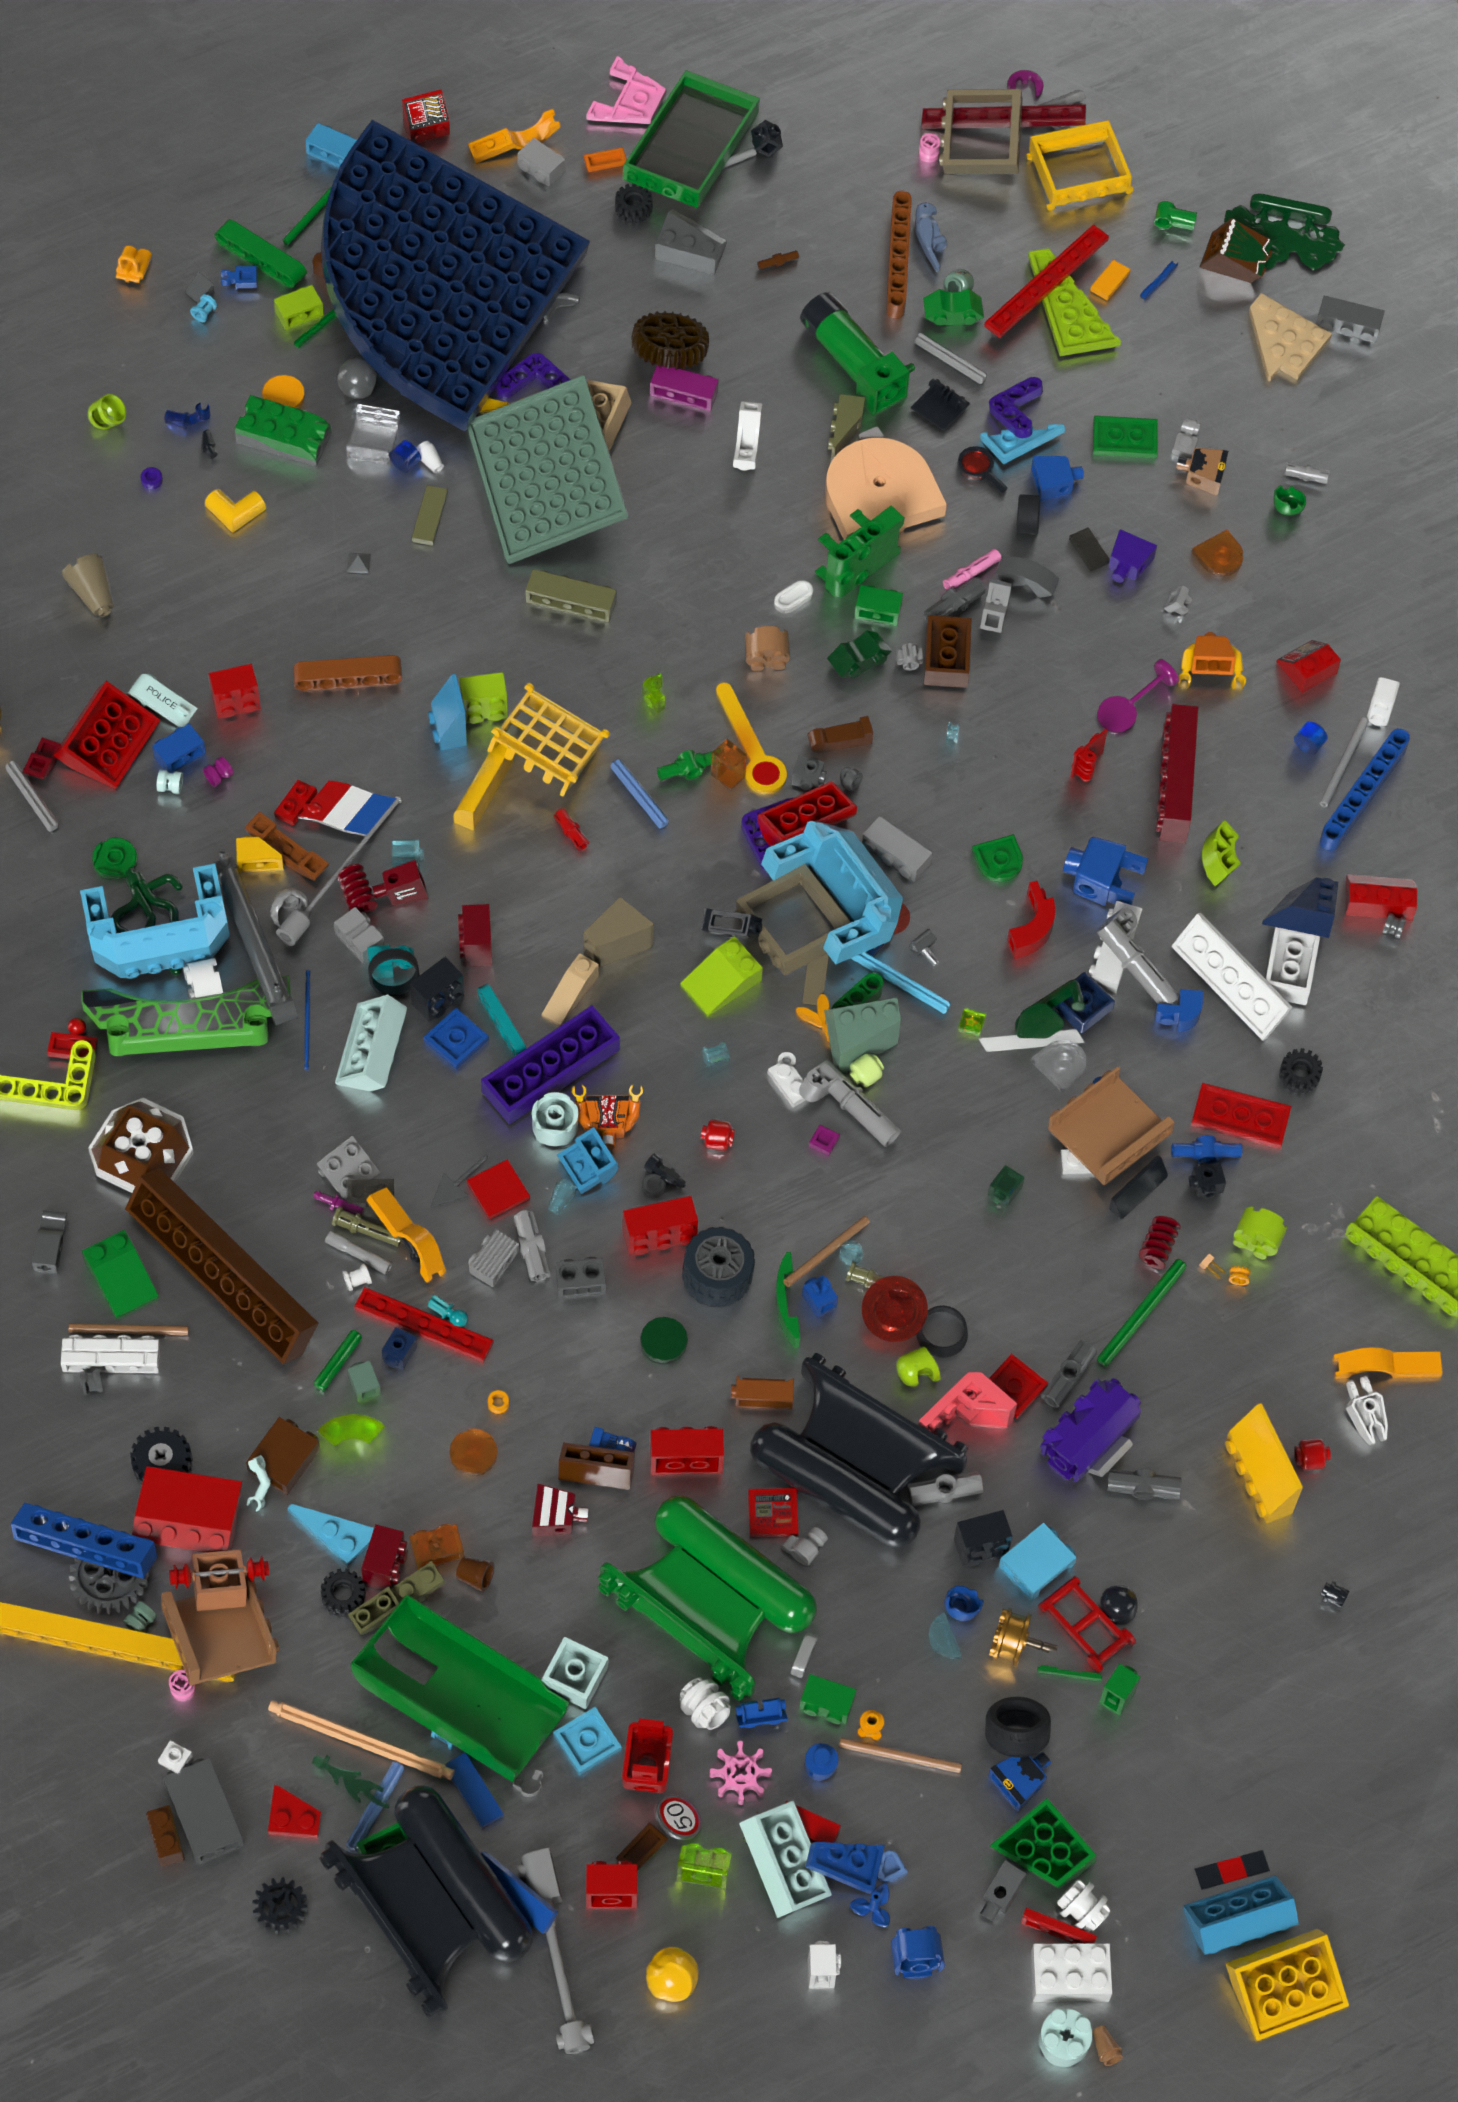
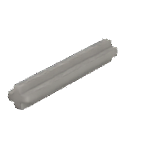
M919 333L916 337L915 344L977 383L983 384L986 380L987 373L925 334Z
M11 761L5 766L6 771L47 830L52 832L59 827L58 821L17 762Z

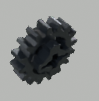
M285 1877L281 1878L280 1883H276V1880L272 1878V1885L262 1884L263 1892L256 1890L255 1893L259 1900L252 1901L253 1906L256 1907L253 1913L255 1917L260 1916L257 1920L259 1925L266 1923V1931L274 1927L276 1934H279L280 1928H284L285 1932L289 1933V1926L292 1925L297 1929V1920H305L302 1912L308 1911V1906L304 1904L307 1901V1896L300 1895L303 1892V1888L301 1886L295 1888L294 1880L286 1884ZM292 1895L297 1900V1907L290 1903ZM282 1902H284L285 1907L280 1906L279 1909H276L275 1904L280 1905ZM264 1904H266V1907L270 1908L268 1916L265 1914L263 1910Z

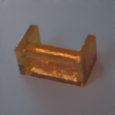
M727 738L712 752L711 775L727 789L732 790L746 777L747 754Z

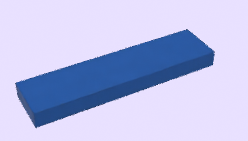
M487 1851L481 1852V1855L526 1920L542 1934L548 1932L558 1911Z

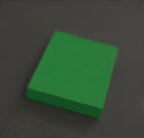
M1094 415L1093 455L1157 458L1158 419Z

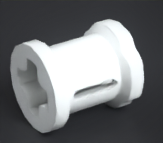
M365 1263L361 1264L360 1268L352 1271H342L349 1291H352L353 1287L364 1283L368 1285L372 1283Z

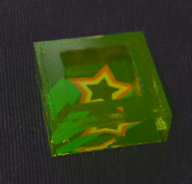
M964 1008L958 1031L980 1037L986 1014Z

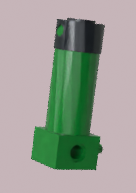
M824 292L810 300L801 312L800 320L815 339L819 340L856 383V396L865 397L864 406L874 416L907 397L909 375L915 370L914 364L910 363L905 366L893 351L884 355L832 293Z

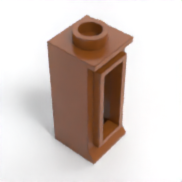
M737 1376L736 1385L731 1384V1399H735V1407L786 1410H792L794 1378L785 1381V1379L742 1378V1380H739V1376Z

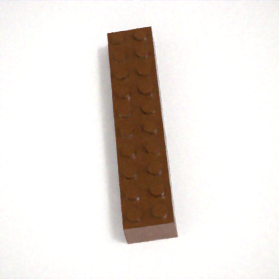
M160 1168L140 1176L125 1210L283 1365L302 1356L319 1323Z

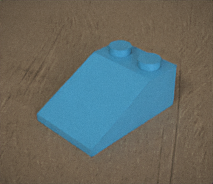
M452 674L432 700L431 711L428 712L430 725L434 724L435 730H432L434 742L439 743L441 751L467 746L465 709L456 674Z

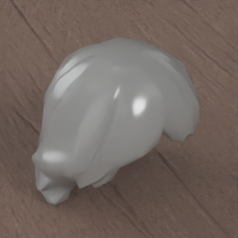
M286 888L281 890L273 899L270 917L274 924L280 927L293 910L304 912L310 905L309 900L298 889ZM311 909V911L307 914V915L309 916V918H310V915H311V913H312V909Z

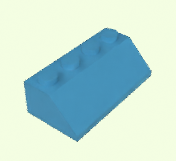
M1276 1875L1183 1905V1910L1195 1941L1205 1955L1217 1953L1221 1949L1230 1946H1239L1246 1941L1263 1938L1267 1934L1279 1930H1287L1299 1924L1294 1897Z

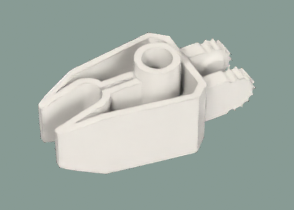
M1367 1376L1360 1378V1384L1365 1395L1359 1397L1354 1381H1347L1346 1385L1351 1401L1348 1402L1346 1410L1359 1435L1368 1445L1374 1444L1373 1427L1380 1442L1386 1440L1388 1424L1383 1395L1377 1392L1373 1393Z

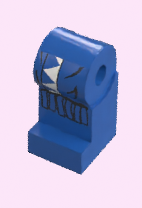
M594 1427L589 1446L627 1452H635L637 1445L634 1440L628 1437L613 1435L604 1432V1429Z

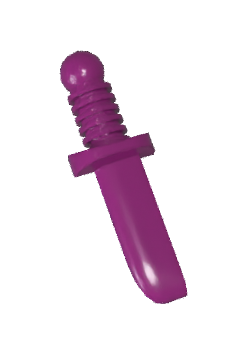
M315 1191L313 1194L314 1199L331 1205L329 1209L332 1211L335 1207L341 1206L343 1210L355 1215L359 1213L362 1216L365 1213L364 1208L339 1199V1194H335L334 1198L320 1191Z

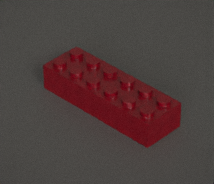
M1172 704L1171 711L1166 712L1162 732L1164 742H1162L1161 756H1163L1160 765L1161 780L1158 790L1160 799L1158 800L1157 813H1159L1156 822V832H1160L1159 841L1186 843L1192 817L1198 706Z

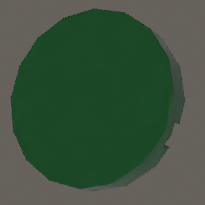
M659 1317L649 1321L643 1328L640 1337L644 1354L652 1361L662 1364L679 1359L686 1351L688 1344L687 1331L680 1322L673 1318Z

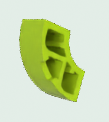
M1223 820L1206 837L1202 847L1203 866L1207 877L1214 886H1217L1241 865L1235 852V843L1239 835L1226 820Z

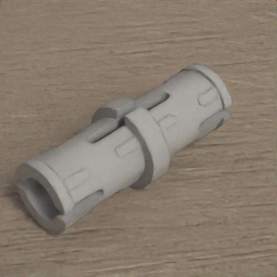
M1288 462L1285 476L1300 478L1305 482L1309 480L1327 484L1330 471L1312 468L1311 465L1303 466Z

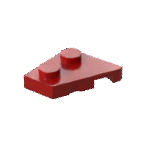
M274 1785L268 1834L318 1839L321 1811L282 1787Z

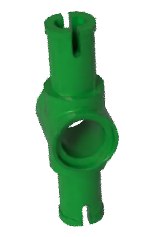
M720 749L703 754L695 753L693 750H686L677 756V760L674 763L657 767V775L660 781L674 776H685L689 780L700 776L707 766L723 762V755Z

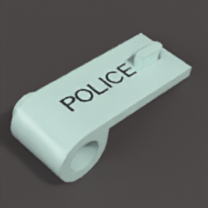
M149 673L141 674L126 694L142 707L149 706L178 727L186 726L198 709L158 682L157 678Z

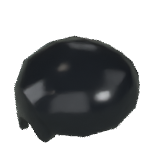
M1113 1585L1102 1593L1101 1607L1114 1624H1126L1133 1620L1137 1613V1597L1134 1591L1127 1586Z

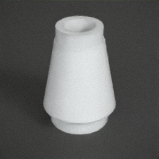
M424 441L415 449L416 457L434 474L444 468L433 443Z

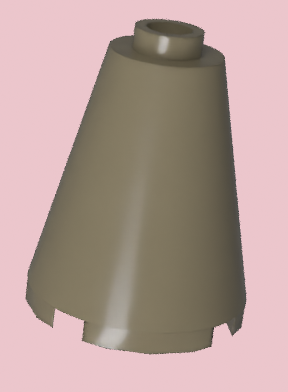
M96 553L88 554L76 559L77 564L71 566L69 563L62 570V576L95 616L104 617L109 615L114 604L102 556L100 555L99 557Z

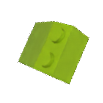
M734 936L717 947L680 983V986L706 1016L709 1017L761 982L763 968Z

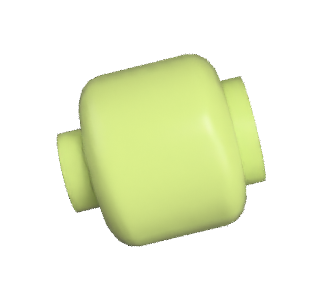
M866 1053L850 1064L851 1073L849 1077L856 1086L860 1084L867 1088L882 1078L884 1066L875 1054L871 1056Z

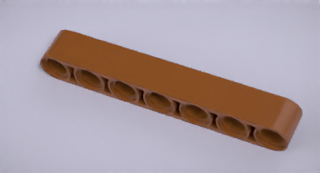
M903 190L897 191L893 196L886 312L889 317L899 319L905 314L912 198L910 193Z

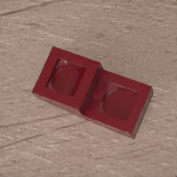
M42 737L35 753L31 752L23 773L44 780L58 760L53 755L61 743Z

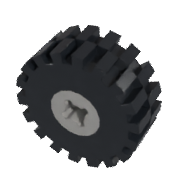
M154 1427L155 1432L150 1433L148 1429L144 1431L145 1437L139 1435L136 1438L137 1444L133 1443L131 1447L130 1459L134 1475L137 1480H140L141 1485L146 1466L188 1473L189 1470L192 1471L193 1458L191 1448L185 1436H180L179 1431L174 1429L173 1432H170L169 1427H164V1431H160L159 1427Z

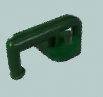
M1070 980L1023 1010L1015 1022L1017 1036L1019 1038L1046 1039L1060 1031L1064 1026V1021L1053 1008L1072 996V1009L1076 1011L1084 1010L1085 1004L1079 983L1076 980Z

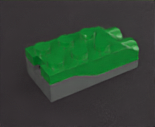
M250 395L245 405L246 414L244 417H239L235 426L236 443L317 467L332 434L331 425L313 413Z

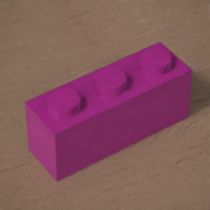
M657 365L650 382V396L711 412L718 393L719 379L678 368L675 370L669 367L667 370V367L662 366L659 368Z

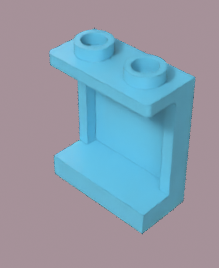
M1042 1523L1001 1557L999 1567L1032 1602L1039 1596L1042 1588L1066 1568H1072L1077 1557L1072 1547L1068 1544L1064 1545L1059 1539L1058 1533L1052 1527L1048 1528L1045 1523Z

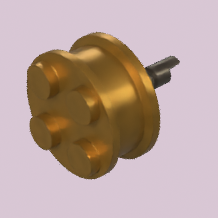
M1008 1607V1610L1004 1608L1002 1610L989 1656H992L993 1660L1003 1658L1012 1661L1013 1666L1017 1667L1021 1651H1024L1025 1646L1049 1653L1050 1650L1057 1651L1058 1646L1028 1637V1628L1032 1614L1028 1613L1027 1616L1013 1613L1012 1608Z

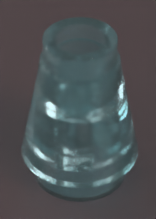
M561 1178L555 1184L547 1209L559 1215L576 1195L577 1186Z

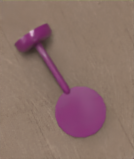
M1159 659L1154 664V670L1158 677L1130 700L1121 696H1113L1104 700L1097 712L1098 721L1101 726L1114 733L1125 732L1130 729L1137 717L1136 707L1134 706L1137 700L1160 681L1168 686H1175L1179 683V677L1173 667L1165 660Z

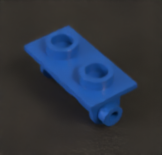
M778 1697L762 1700V1709H759L758 1701L740 1703V1706H736V1719L739 1728H754L762 1724L776 1725L782 1721H788L785 1711V1699L780 1700Z

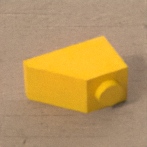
M244 836L236 838L239 873L284 870L282 855L260 837Z

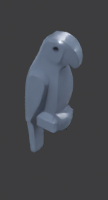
M925 202L917 205L915 231L926 257L935 271L938 272L940 265L934 253L943 251L947 246V240L943 235H940L939 226L932 217V215L937 214L936 207L931 203Z

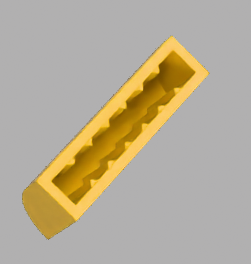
M498 743L493 751L488 753L454 812V823L470 830H475L514 762L513 759L507 760L504 756L507 747Z

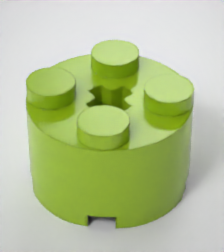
M1247 1207L1234 1232L1233 1244L1239 1248L1252 1251L1253 1255L1259 1259H1266L1267 1256L1275 1255L1278 1252L1288 1226L1283 1225L1284 1220L1282 1217L1268 1209L1261 1208L1260 1211L1253 1210L1254 1207Z

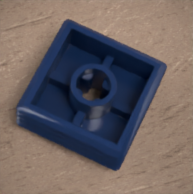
M1083 972L1074 979L1080 985L1083 1002H1087L1084 1010L1076 1011L1072 1009V996L1054 1007L1081 1034L1112 1011L1115 1005V1000L1086 972Z

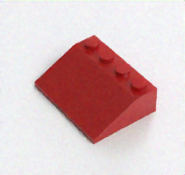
M106 680L97 688L53 756L69 768L116 789L160 719Z
M146 1466L135 1512L132 1535L147 1538L157 1545L207 1553L232 1550L243 1481Z

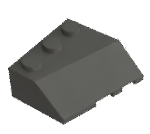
M673 209L667 213L656 240L655 259L715 275L727 240Z

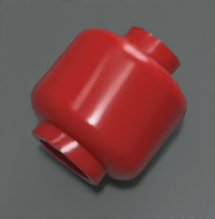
M711 1119L708 1122V1126L703 1125L700 1139L705 1140L704 1144L708 1149L726 1151L728 1147L733 1145L735 1129H732L730 1122Z
M1320 1438L1303 1439L1299 1442L1298 1446L1294 1447L1296 1465H1300L1305 1471L1323 1469L1326 1465V1460L1331 1459L1330 1447L1325 1446Z

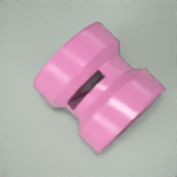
M928 133L921 137L919 157L922 161L932 163L938 159L940 138L937 135Z
M178 1670L170 1676L169 1687L172 1696L178 1701L191 1699L195 1693V1684L190 1686L185 1671Z

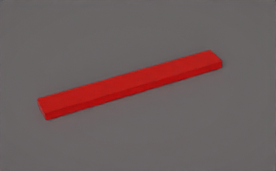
M1093 224L985 321L984 327L1001 338L1109 240V235Z

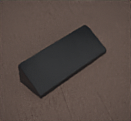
M1159 1155L1111 1198L1109 1209L1120 1219L1126 1217L1168 1177L1163 1160Z

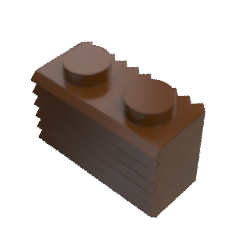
M170 1805L148 1811L146 1816L160 1866L165 1867L184 1861L185 1858Z

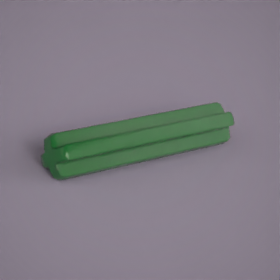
M351 1330L314 1380V1386L317 1389L324 1391L361 1341L362 1335L359 1332Z

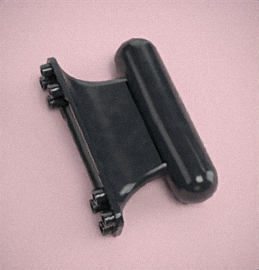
M814 1353L812 1358L806 1357L802 1362L801 1374L813 1387L814 1402L805 1428L801 1434H798L787 1426L776 1422L763 1425L755 1432L750 1442L752 1458L761 1468L885 1546L895 1549L907 1546L917 1537L921 1519L917 1510L898 1495L909 1482L929 1469L939 1467L949 1469L955 1473H962L967 1463L965 1453L968 1447L960 1441H956L954 1445H951L945 1441L948 1435L943 1430L936 1428L932 1433L924 1427L921 1428L850 1384L844 1378L847 1373L843 1368L835 1365L831 1370L824 1366L826 1359L822 1355Z
M422 1785L407 1789L399 1796L395 1804L394 1815L398 1824L407 1835V1839L388 1849L371 1854L350 1853L331 1840L326 1843L325 1851L321 1853L319 1859L326 1870L333 1866L337 1868L339 1872L335 1874L334 1882L341 1891L350 1887L352 1892L359 1897L409 1970L408 1973L411 1979L406 1984L408 1990L414 1997L421 1992L425 1996L426 2000L420 2006L425 2015L430 2018L436 2013L439 2016L446 2013L448 2007L443 1995L446 1975L454 1961L470 1944L478 1939L494 1960L503 1963L514 1962L522 1958L529 1951L533 1943V1931L529 1922L440 1794L433 1788Z

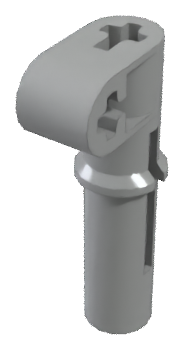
M1122 908L1106 919L1096 933L1122 962V968H1127L1157 1004L1171 1005L1180 995L1144 954V948H1139L1130 938L1129 934L1137 925V918L1132 910Z
M829 1060L824 1061L807 1073L799 1088V1093L805 1100L816 1102L830 1093L840 1103V1108L842 1110L846 1109L884 1147L891 1145L901 1133V1130L862 1093L863 1089L856 1087Z

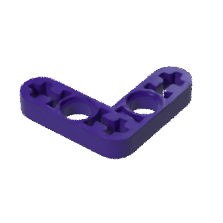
M533 353L505 373L496 386V393L502 398H509L535 378L548 389L559 385L560 382L562 384L571 379L544 355ZM519 372H523L527 376L523 379H519L515 375ZM552 373L557 377L554 380H549L545 376Z
M1037 377L1027 378L989 400L990 413L1018 438H1027L1033 433L1032 421L1018 407L1039 397L1043 393L1042 380ZM1013 395L1021 396L1019 398H1011ZM1009 415L1016 416L1015 418L1011 419L1006 418Z
M793 797L751 811L742 817V831L762 869H764L761 865L766 849L770 846L768 843L759 846L754 842L757 838H764L758 824V814L789 801ZM748 821H751L752 823H755V830H756V831H755L754 833H753V827H752L751 824H748Z

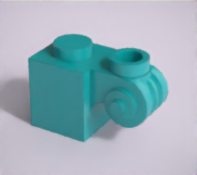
M390 945L367 947L369 963L376 954L387 949H403L414 955L413 948L405 945H400L396 948H390ZM401 959L387 960L380 963L374 969L372 976L375 980L394 978V967L399 966L401 969H409L413 965Z

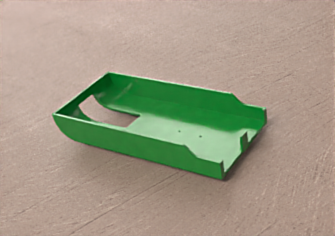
M409 1595L403 1598L351 1662V1670L354 1677L368 1691L511 1782H514L567 1713L569 1702L550 1691L539 1677ZM387 1628H389L390 1633L401 1644L438 1667L425 1685H422L389 1664L376 1651L374 1644Z

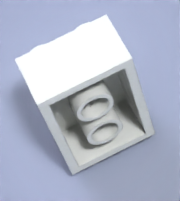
M1275 927L1265 979L1287 1002L1306 1005L1311 990L1320 936Z
M1033 1944L1031 1950L1033 2002L1110 2001L1112 1995L1110 1944Z

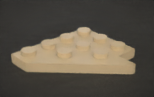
M1262 293L1250 306L1249 313L1267 380L1271 381L1279 370L1298 380L1331 339L1332 333Z

